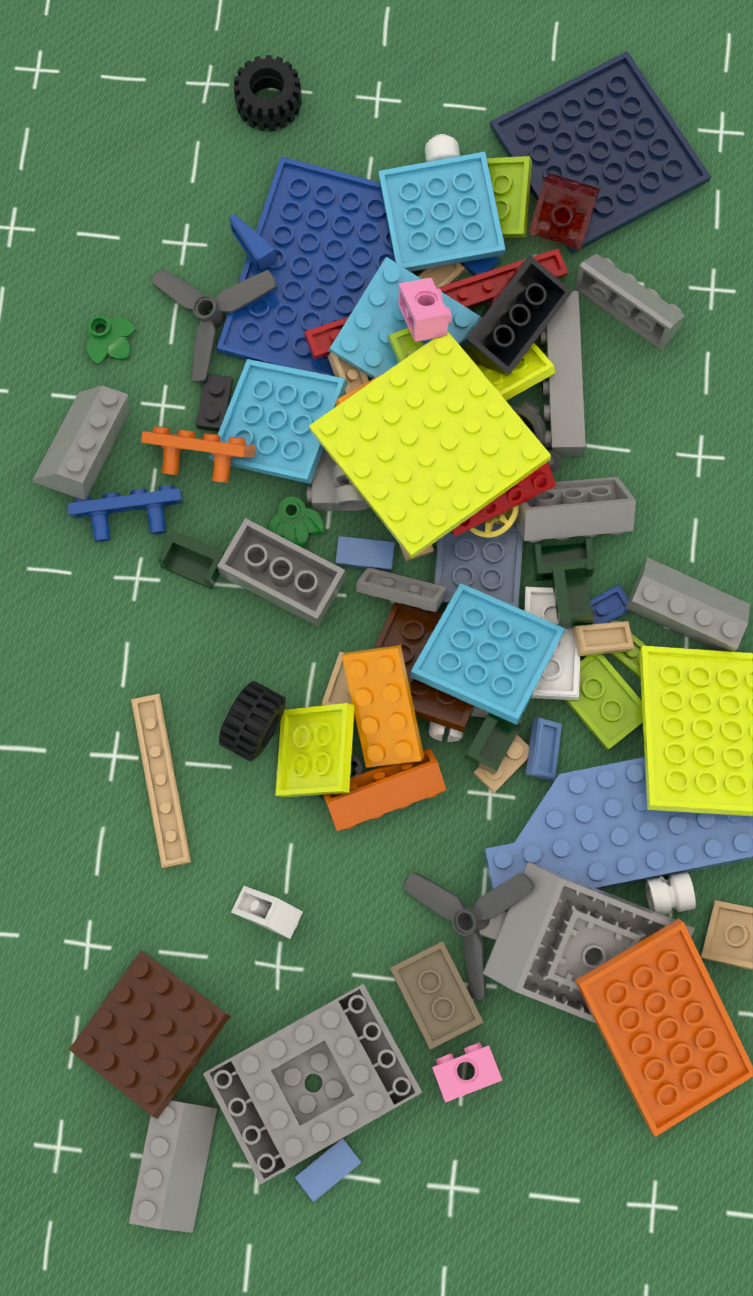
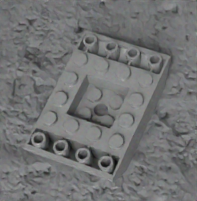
M528 861L523 873L532 880L534 889L508 909L483 974L517 993L596 1023L575 980L676 920ZM685 924L690 936H692L695 928ZM591 948H598L601 951L600 960L593 964L586 962V952Z
M364 984L203 1073L260 1185L422 1093ZM311 1074H317L322 1079V1087L317 1092H310L305 1087V1080Z

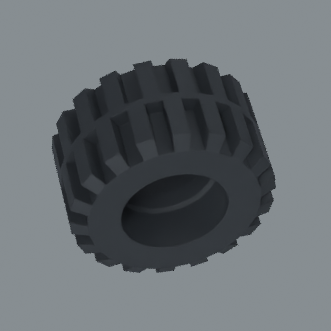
M266 55L264 59H261L260 56L254 57L255 61L251 62L248 60L245 62V68L240 67L237 71L238 76L234 78L233 87L237 111L240 113L241 119L244 122L248 121V125L252 128L258 126L260 131H265V128H270V131H276L275 127L280 126L283 129L286 127V122L292 123L295 120V115L299 114L300 106L302 105L298 72L296 69H292V64L288 61L283 63V58L277 56L276 59H272V55ZM264 88H274L281 92L278 96L271 99H262L255 96L258 91Z
M256 681L250 682L237 696L223 722L219 734L220 746L248 761L256 759L269 743L282 718L286 698Z

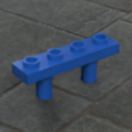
M175 485L160 486L158 491L148 493L147 489H136L130 491L131 495L119 496V493H107L102 495L103 499L92 500L90 496H87L86 500L75 498L74 503H68V511L72 518H91L95 542L111 540L108 521L110 513L140 509L147 510L150 534H162L167 532L164 508L169 505L184 504L183 494L180 488L175 489Z

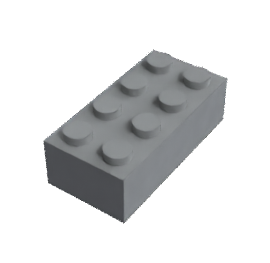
M246 518L217 565L220 576L317 627L322 623L346 580L344 569Z

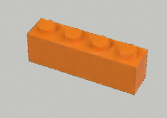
M429 748L423 751L424 758L422 761L384 765L350 778L349 793L323 795L336 831L353 828L361 822L380 818L385 813L406 808L414 802L425 798H433L439 793L446 791L438 761L432 750Z

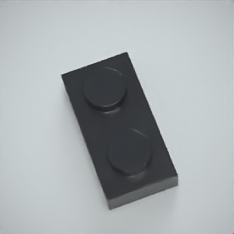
M208 374L207 380L203 383L196 423L197 429L219 432L230 403L233 386L232 377Z

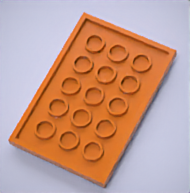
M677 919L575 980L653 1136H658L753 1077L752 1063L682 920Z

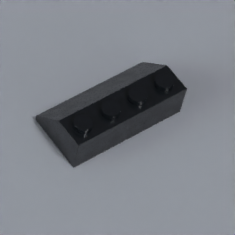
M529 256L515 270L460 341L459 345L478 365L508 376L573 291L532 256Z

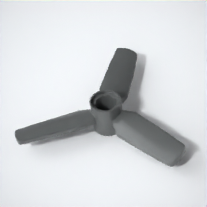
M164 269L158 271L151 280L153 284L184 308L192 310L201 320L195 336L191 380L193 382L202 383L207 380L216 327L222 325L226 318V313H233L277 287L276 280L269 270L223 290L216 299L209 295H203L200 291ZM213 308L212 312L206 315L207 311Z
M418 873L410 874L405 882L404 890L446 920H452L455 931L464 936L463 947L469 993L474 1000L485 999L486 976L483 974L485 968L484 945L479 931L489 925L490 919H495L534 889L532 880L525 873H519L480 897L476 904L466 907L459 896ZM469 915H470V916L472 917V919H473V924L471 923V921H470V919H469Z

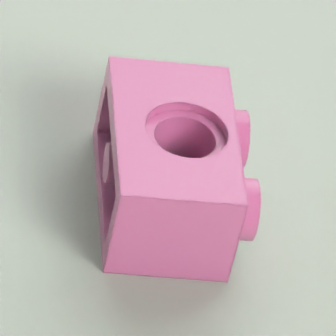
M432 278L399 283L398 306L414 341L447 336L448 324L452 321L451 311L448 306L445 307L440 288L436 289Z
M481 1042L464 1048L465 1055L454 1059L451 1053L435 1059L437 1066L432 1067L444 1102L502 1081L489 1046L482 1048ZM462 1062H468L474 1068V1075L469 1080H462L457 1074V1068Z

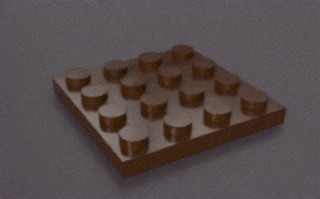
M395 602L373 649L401 645L416 717L464 733L475 706L410 677L413 666L443 613L427 611Z
M140 951L69 1050L152 1117L158 1119L231 1016L146 953Z

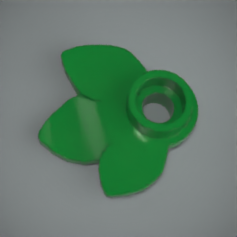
M94 316L87 324V333L90 338L87 341L86 349L90 359L96 364L102 363L107 355L117 360L128 359L130 356V346L126 337L134 333L136 330L134 325L129 320L121 317L110 320L106 316ZM99 327L106 328L102 333L96 332Z
M289 496L280 502L278 513L271 518L268 530L304 548L308 539V533H324V523L316 510L306 508L305 503L300 498ZM289 505H295L297 508V512L293 516L287 513Z

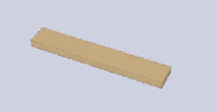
M160 694L131 699L161 866L165 869L192 863Z

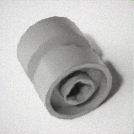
M335 465L333 467V482L338 487L334 490L335 508L342 511H360L369 508V504L338 465Z

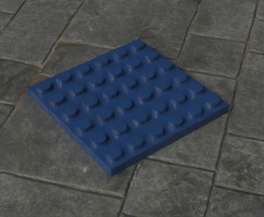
M628 51L490 121L491 130L509 157L530 156L532 159L530 191L571 254L708 183L711 178Z

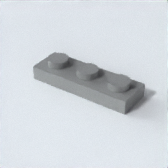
M369 567L356 582L357 592L391 600L399 604L418 607L427 611L436 612L446 598L447 587Z

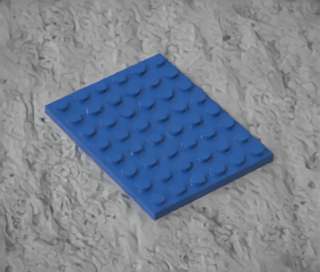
M281 156L256 229V233L276 249L277 261L259 271L247 256L238 282L240 283L269 270L276 280L277 287L241 309L228 313L216 349L218 353L244 360L250 359L335 376L328 356L316 360L313 359L304 333L307 330L349 317L384 259L388 257L395 262L381 185L377 181Z

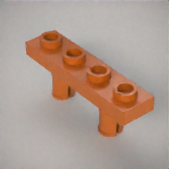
M153 426V431H142L141 443L161 445V448H164L161 470L163 474H179L180 452L183 449L212 453L214 455L212 481L229 482L231 457H254L256 445L246 444L245 438L229 437V441L220 440L221 435L204 433L203 438L195 437V431L178 430V434L170 433V428Z

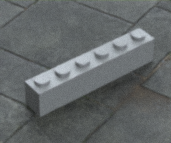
M573 291L540 334V344H545L544 354L552 362L556 372L542 380V395H547V405H543V421H548V431H546L544 447L558 452L561 457L583 456L586 447L579 292Z

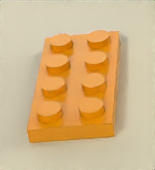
M401 645L344 653L342 659L352 705H355L354 714L366 767L422 761L424 753Z

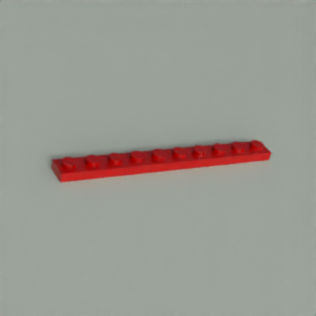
M559 249L533 256L535 260L556 278L561 279L567 276L568 270ZM526 259L438 288L447 296L470 309L491 302L519 265ZM349 317L305 331L304 336L314 360L330 354L329 349Z

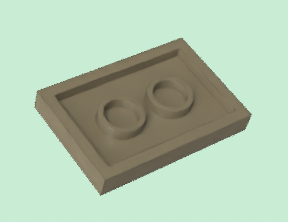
M443 941L390 967V971L430 1050L484 1023Z

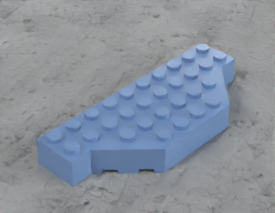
M645 757L559 774L516 841L511 844L486 848L483 854L491 890L515 875L523 873L528 861L602 890L643 882L646 879L659 876L668 877L670 874L685 871L693 872L753 860V816L647 810Z

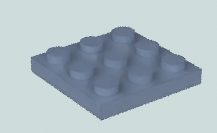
M481 523L475 526V528L485 532V523ZM493 524L492 532L500 529L504 525ZM512 525L502 535L492 538L480 537L467 530L457 536H454L450 531L438 540L434 584L447 587L446 598L441 605L449 604L459 584L462 583L518 608L523 538L516 526Z

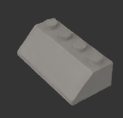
M595 254L580 264L574 290L663 351L683 324L685 315L682 314L680 308L662 300L656 291L639 284L633 275L624 273L616 268L615 264L608 258H602Z
M103 385L78 392L33 478V483L86 500L130 413L128 394Z
M619 477L555 482V487L519 504V512L515 520L516 528L524 541L539 542L542 539L552 538L566 540L574 536L594 537L596 534L608 533L620 535L623 532H630L634 529L636 500Z
M647 557L625 609L714 650L734 652L738 649L748 625L750 604Z
M171 1100L158 1119L150 1117L129 1219L130 1224L162 1230L194 1232L218 1108Z

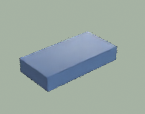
M339 536L335 564L336 566L361 569L369 567L392 572L395 542Z
M539 717L533 718L526 775L547 781L555 780L562 729L561 723Z
M342 1138L300 1172L295 1179L314 1202L362 1162Z

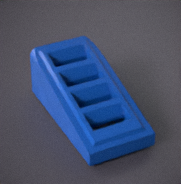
M235 214L230 216L231 232L256 269L262 271L277 261L276 249Z

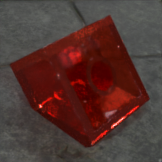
M548 173L542 185L529 233L581 249L596 206L600 188Z

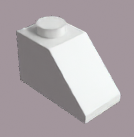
M243 886L231 913L289 939L303 913L279 898Z

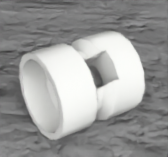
M687 871L670 874L668 880H665L662 876L645 880V891L650 910L667 915L671 913L672 909H675L677 912L695 909L696 901L693 884Z

